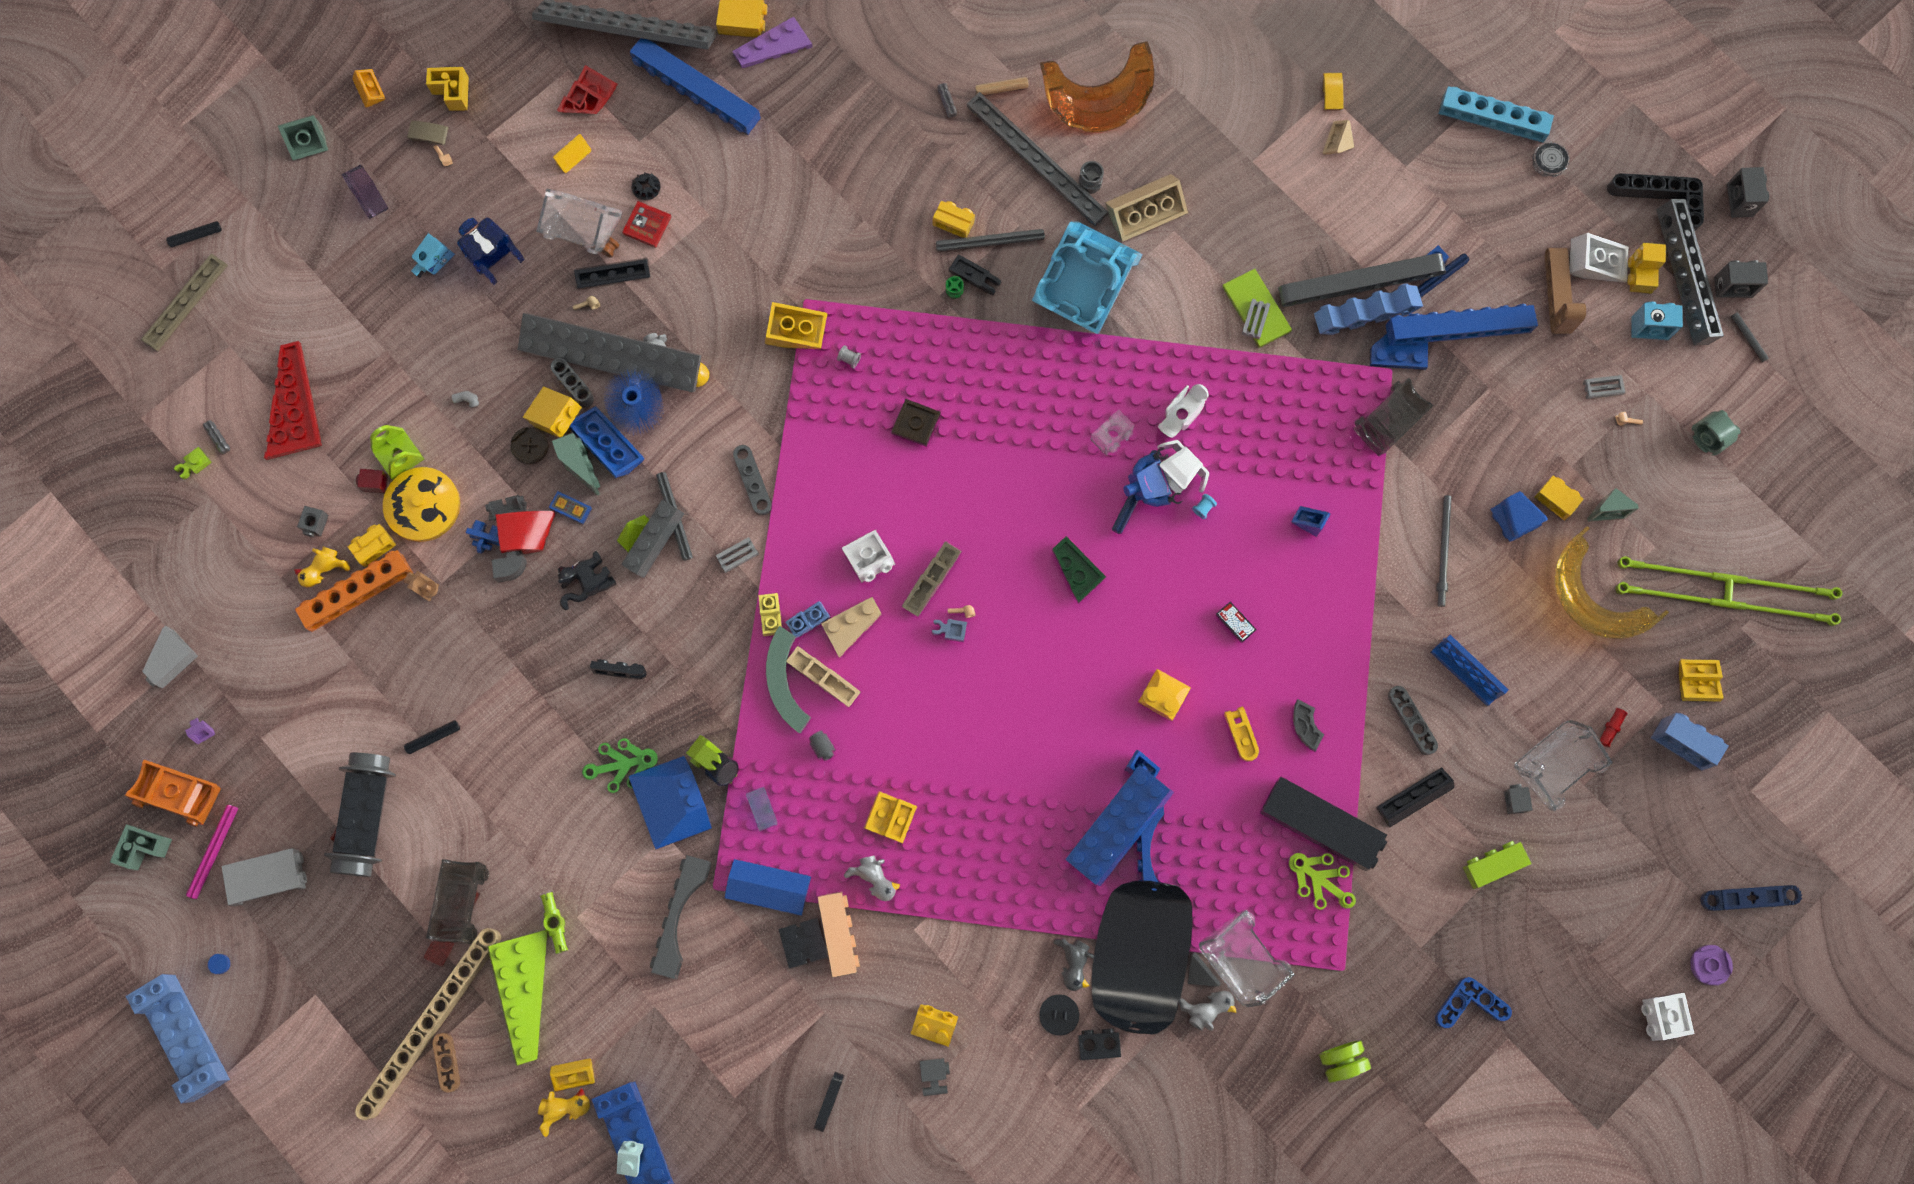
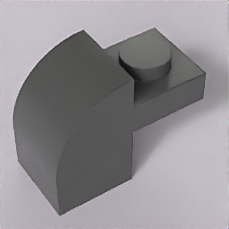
M521 550L506 552L507 558L492 560L493 577L498 583L511 581L522 575L526 568L527 560L521 555Z

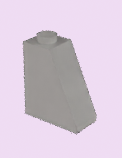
M165 626L162 628L142 671L147 676L145 680L153 687L156 685L164 688L198 655L173 629Z

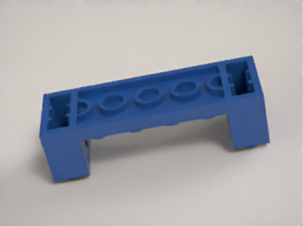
M630 1082L591 1099L598 1119L604 1118L617 1156L624 1141H634L643 1144V1150L640 1154L639 1173L637 1177L625 1175L627 1183L674 1184L636 1082Z

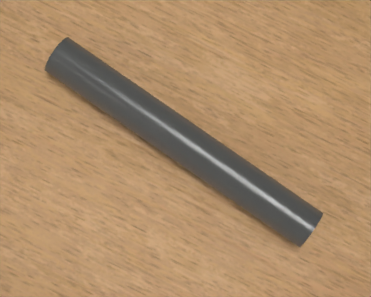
M1739 313L1733 314L1731 316L1760 360L1762 362L1768 360L1769 357Z

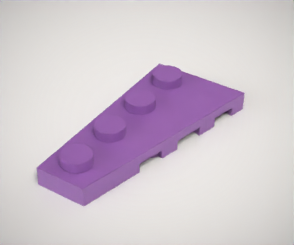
M792 17L732 52L743 69L763 63L766 59H776L786 53L793 54L800 49L813 47L796 19Z

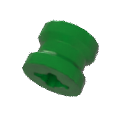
M957 276L948 278L945 284L947 296L952 299L961 297L964 292L963 280Z

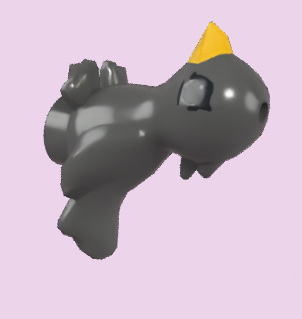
M1064 938L1054 939L1053 943L1064 949L1065 957L1069 964V968L1063 967L1064 972L1061 973L1064 985L1071 991L1089 987L1083 975V968L1087 958H1094V955L1088 952L1090 947L1078 939L1073 944L1068 943Z

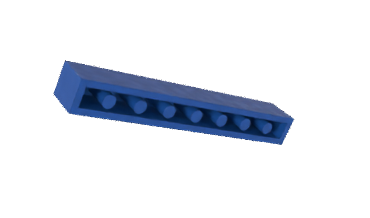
M640 38L630 50L632 62L637 67L642 66L651 76L655 77L656 75L665 85L673 86L679 94L687 95L692 102L701 104L711 114L715 113L723 122H729L737 131L748 135L761 119L758 109L649 39Z
M1519 304L1515 307L1504 305L1495 309H1491V307H1484L1480 310L1465 309L1462 312L1450 310L1440 314L1438 312H1431L1427 315L1416 313L1407 317L1396 315L1391 317L1385 326L1389 346L1531 333L1538 327L1534 305L1526 306V304Z

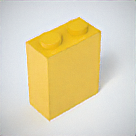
M720 0L716 22L718 34L757 38L761 35L762 31H765V20L763 18L764 15H767V4L764 3V0Z
M543 386L523 418L534 427L561 438L582 407L571 397Z

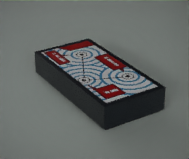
M1231 601L1216 613L1218 619L1241 643L1257 630Z

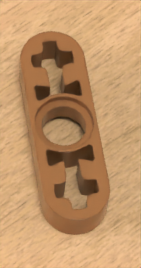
M440 1033L433 1039V1050L440 1088L442 1091L449 1093L459 1088L460 1076L453 1038L448 1033ZM441 1037L447 1039L448 1043L444 1047L445 1051L450 1050V1053L440 1055L439 1052L444 1051L443 1046L438 1044L442 1040ZM446 1056L452 1061L448 1069L443 1068L441 1065L442 1059ZM453 1070V1074H449L450 1080L455 1081V1084H452L450 1089V1086L445 1085V1082L449 1080L448 1075L443 1076V1072Z

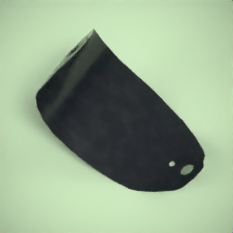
M1132 881L1114 889L1106 904L1094 952L1092 999L1096 1012L1109 1024L1123 1031L1137 1034H1158L1171 1025L1175 1019L1179 999L1182 994L1192 936V903L1188 895L1179 886L1155 881Z

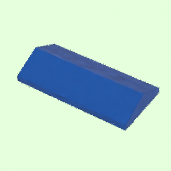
M596 406L576 417L569 426V429L578 438L580 437L582 443L615 478L629 474L645 459Z
M734 859L728 876L725 899L802 916L811 876Z

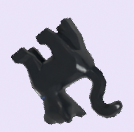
M597 551L593 553L592 558L578 561L572 567L560 566L558 568V582L562 583V589H565L575 579L579 581L582 588L580 595L567 593L561 597L560 606L562 609H569L567 604L569 600L582 602L589 596L608 590L617 584L612 576L608 577L610 571L607 566L603 567L602 572L599 574L594 573L593 570L603 562Z

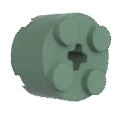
M1723 410L1709 413L1692 426V431L1694 430L1695 434L1692 437L1696 445L1703 452L1707 453L1709 451L1714 456L1735 443L1741 432L1740 428L1732 422L1728 414Z

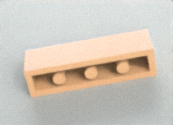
M842 892L818 896L832 977L856 973V967H860L858 955H854L853 952L856 942L854 935L850 936L849 927H852L851 916L846 914L845 908L849 907L847 895L843 896Z

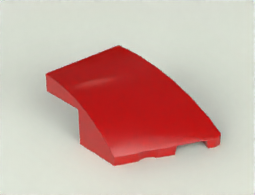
M585 65L578 80L574 81L568 95L563 97L557 111L562 113L597 114L607 103L618 84Z
M524 511L497 514L496 522L501 553L521 550L523 554L543 551L553 518L556 516L555 511Z

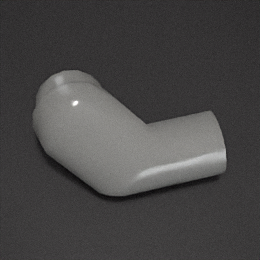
M469 391L452 395L454 404L466 401L469 402L470 407L479 405L478 396Z

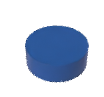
M215 954L208 961V969L213 974H224L230 968V959L224 954Z

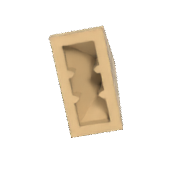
M1349 120L1333 122L1323 150L1324 155L1341 153L1354 148Z

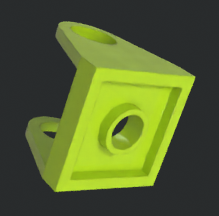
M384 425L376 429L370 436L371 451L392 480L425 460L403 428ZM386 431L383 435L376 437L379 433ZM397 450H401V451H402L401 453H399V454H397V455H395V456L393 457L395 451H397Z

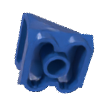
M1521 491L1509 496L1500 504L1490 509L1493 519L1502 528L1503 536L1510 542L1539 528L1543 522L1548 520L1546 515Z

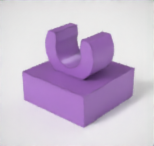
M198 718L190 721L191 727L185 730L187 736L196 744H200L215 735L213 728L203 720L199 722Z

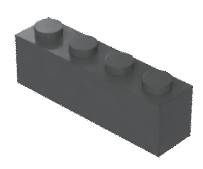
M661 500L621 565L645 578L685 513Z

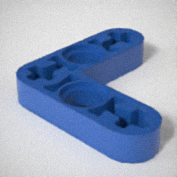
M1465 977L1458 982L1436 1013L1435 1021L1441 1028L1452 1027L1470 1001L1497 1021L1508 1020L1512 1015V1010L1507 1003L1471 977ZM1471 982V988H1473L1474 990H1478L1480 988V991H1478L1476 995L1471 990L1465 991L1466 986L1464 985V983ZM1483 993H1486L1490 998V1002L1487 1005H1483L1480 1002V996ZM1454 997H1459L1462 1001V1005L1458 1009L1452 1006V999ZM1493 1005H1495L1497 1008L1504 1007L1505 1009L1503 1012L1505 1013V1016H1498V1010H1496L1495 1008L1489 1010V1008H1491ZM1450 1010L1456 1012L1455 1015L1450 1013L1448 1016L1449 1023H1442L1441 1015H1447Z

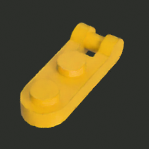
M1239 707L1233 712H1224L1240 758L1247 762L1255 760L1259 754V748L1244 707ZM1240 718L1241 723L1235 724L1234 719Z

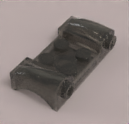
M1410 378L1402 382L1399 380L1390 387L1392 390L1389 393L1390 395L1368 416H1360L1354 422V431L1378 457L1386 453L1434 406L1416 392Z
M442 859L426 939L435 942L469 945L476 939L477 929L470 922L478 885H483L489 878V870L486 865L480 862H457Z

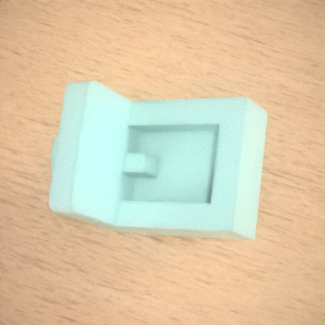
M634 1141L623 1142L618 1151L617 1174L637 1177L643 1144Z

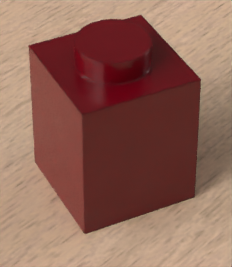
M360 469L359 474L356 476L357 487L363 492L385 494L388 475L383 470Z

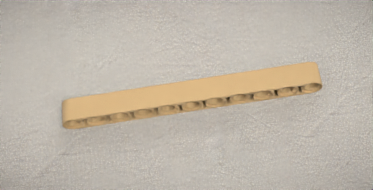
M486 928L476 937L358 1103L355 1114L359 1119H373L380 1113L489 959L487 946L500 943L501 934L498 930ZM492 932L494 939L491 943H488L486 936ZM480 949L482 956L479 960H476L474 953ZM468 966L470 973L467 977H464L462 970ZM453 983L458 987L455 994L450 992V987ZM441 1000L445 1002V1009L443 1011L438 1009V1003ZM428 1018L433 1020V1025L430 1029L426 1027V1020ZM416 1035H419L421 1038L418 1046L413 1042ZM404 1052L408 1054V1061L406 1063H403L401 1060ZM391 1070H394L396 1073L393 1081L389 1078ZM379 1087L384 1091L381 1098L376 1094ZM366 1105H369L371 1108V1113L368 1116L364 1113Z

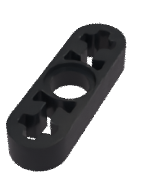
M834 1072L814 1129L824 1132L845 1075Z

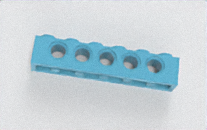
M1449 86L1443 95L1438 113L1544 143L1550 133L1554 115L1548 114L1545 111L1533 110L1527 106H1518L1509 101L1504 102L1494 97L1478 95L1476 92H1467L1460 90L1458 87Z

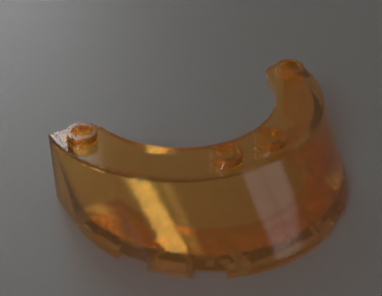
M1148 41L1134 44L1130 49V54L1123 70L1109 82L1097 86H1084L1071 81L1064 75L1055 61L1040 63L1045 93L1052 111L1068 126L1083 129L1085 132L1109 131L1128 123L1130 118L1135 114L1138 115L1144 108L1153 90V55Z

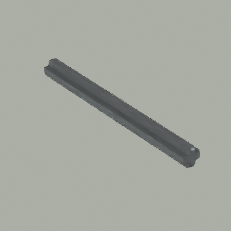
M1043 229L940 240L936 241L937 251H948L1043 240L1045 233Z

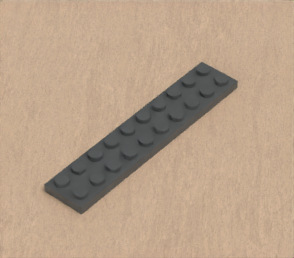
M543 0L532 12V20L702 49H709L717 37V29H712L710 26L699 27L694 26L692 23L681 24L675 20L664 21L659 20L657 17L646 18L640 14L628 15L622 11L611 12L604 8L593 9L587 5L575 6L569 2L558 3L554 0Z
M523 313L517 349L548 358H561L569 363L614 374H622L623 376L626 374L627 377L629 374L631 378H635V372L639 380L640 378L642 380L644 377L647 382L650 380L652 383L689 392L696 391L702 357L699 354L528 313Z

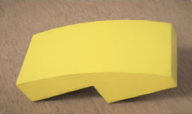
M778 593L758 595L763 636H772L779 626L782 627Z

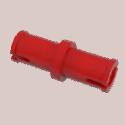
M1620 708L1615 709L1610 721L1606 722V728L1598 743L1610 748L1613 739L1617 733H1620V727L1628 715L1626 711Z

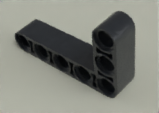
M1618 173L1607 185V191L1612 196L1669 200L1686 199L1691 221L1694 223V231L1704 222L1703 184L1698 178Z

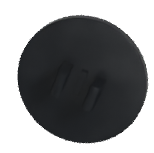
M1066 995L1050 996L1041 1005L1039 1012L1040 1022L1044 1029L1053 1035H1066L1072 1032L1079 1022L1078 1006L1074 1000Z

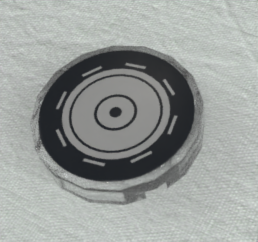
M1545 142L1539 145L1532 156L1533 167L1539 174L1545 177H1557L1563 174L1570 162L1569 153L1566 148L1556 142Z

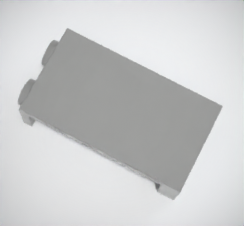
M291 848L221 866L228 905L239 906L243 905L245 901L296 888L306 889L307 876L302 869L304 862L302 853L297 849Z

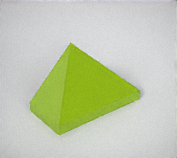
M645 515L627 522L617 539V542L628 553L649 521Z

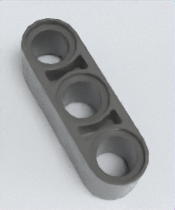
M558 358L553 360L551 370L559 382L581 407L591 406L594 397L586 384L564 359ZM565 367L562 372H557L558 368ZM576 380L574 385H568L570 381ZM582 394H588L585 399H580Z

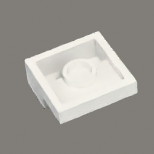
M876 530L842 547L861 583L874 580L875 575L880 572L887 573L895 565L890 552Z
M1685 993L1642 1000L1641 1010L1648 1022L1646 1031L1652 1041L1694 1034Z

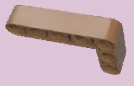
M1547 248L1545 251V270L1551 333L1572 334L1586 317L1585 303H1572L1568 249Z

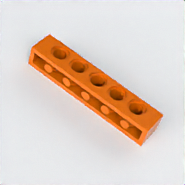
M398 550L391 551L381 560L368 564V567L362 571H355L348 579L336 582L334 587L329 590L319 592L315 598L303 601L295 611L304 627L313 632L405 579L409 572H413L402 553ZM388 566H391L390 572L384 574V570ZM374 576L373 582L368 584V578ZM357 586V590L354 593H350L351 588ZM340 595L339 601L333 603L334 598ZM322 605V611L316 613L317 608Z

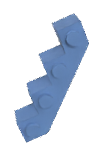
M1402 284L1392 293L1380 290L1372 293V296L1366 300L1357 299L1356 297L1350 298L1340 307L1331 306V304L1320 307L1319 311L1314 313L1319 333L1333 335L1339 333L1340 329L1348 327L1350 330L1365 326L1367 322L1374 320L1376 323L1391 319L1393 315L1400 313L1402 316L1408 315L1423 307L1417 286Z

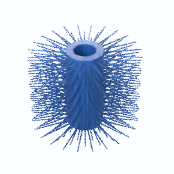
M634 372L636 381L634 379L633 383H631L632 380L629 377V382L627 380L628 386L625 380L622 384L617 382L622 387L618 385L616 390L611 389L613 393L606 395H610L613 398L604 399L614 401V403L609 402L607 406L609 416H612L611 420L617 422L621 417L622 420L619 423L623 422L624 425H627L628 422H630V425L632 423L637 433V426L640 428V418L643 424L644 421L646 424L647 422L652 424L647 419L654 415L652 413L662 409L656 406H660L659 404L663 402V399L659 398L661 395L659 394L660 391L655 388L656 384L652 383L648 388L647 384L650 382L644 383L643 379L641 380L640 378V383Z

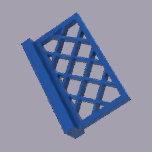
M1451 635L1442 639L1430 652L1486 706H1489L1494 700L1503 696L1509 690Z

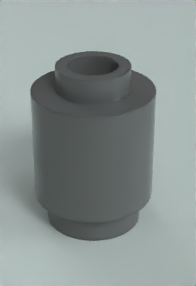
M819 731L809 737V744L819 760L823 759L826 761L834 756L833 752L836 749L827 734Z

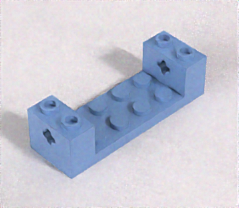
M161 974L126 996L134 1014L146 1015L179 1079L172 1087L180 1103L195 1102L230 1080L176 975Z

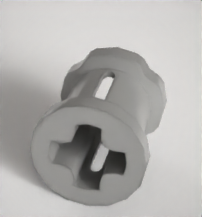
M844 345L838 353L837 360L848 363L854 369L859 363L861 353H855Z

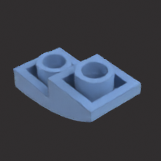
M818 601L804 612L800 611L787 620L786 624L793 635L798 638L831 617L823 604Z

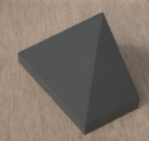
M1196 952L1190 955L1188 984L1214 987L1222 984Z

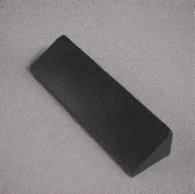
M648 257L574 269L577 289L651 277Z
M1441 767L1377 806V810L1386 824L1392 827L1454 789V780Z

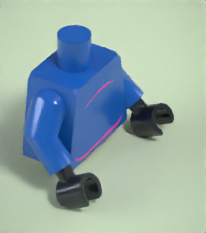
M1160 447L1157 453H1151L1137 461L1133 467V473L1128 475L1130 484L1123 487L1127 497L1134 495L1137 501L1142 500L1144 504L1154 507L1170 505L1171 502L1175 504L1183 502H1176L1174 499L1175 495H1180L1181 493L1169 496L1172 493L1165 472L1159 466L1161 461L1157 460L1158 458L1164 460L1168 457V454L1165 456L1159 455V452L1165 449L1164 447Z

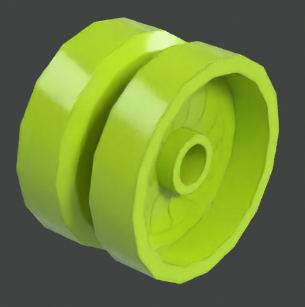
M1361 1040L1339 1045L1318 1054L1322 1065L1336 1064L1325 1072L1329 1083L1350 1079L1371 1069L1368 1058L1359 1057L1354 1059V1057L1361 1055L1365 1050Z

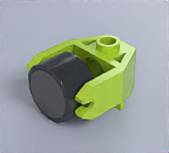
M702 735L698 737L686 752L692 758L690 762L697 768H700V766L704 767L705 775L718 786H726L737 777L738 763Z

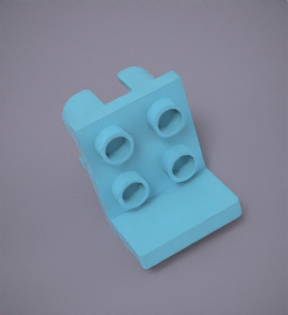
M1070 222L1051 257L1043 278L1036 288L1032 301L1099 334L1132 266L1139 264L1143 254L1080 222Z

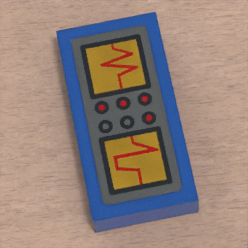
M557 491L549 506V509L582 525L592 510L591 506Z

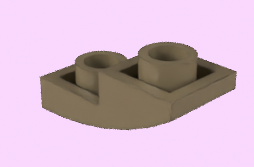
M411 120L407 138L414 141H426L430 144L445 145L449 127Z

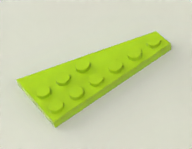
M547 930L487 946L516 1065L536 1060L538 1056Z

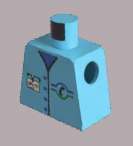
M428 233L412 255L417 264L411 271L419 278L426 271L434 275L455 254Z

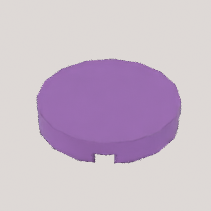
M1704 945L1692 954L1690 960L1691 970L1701 983L1720 985L1728 980L1733 971V964L1725 950L1716 945Z

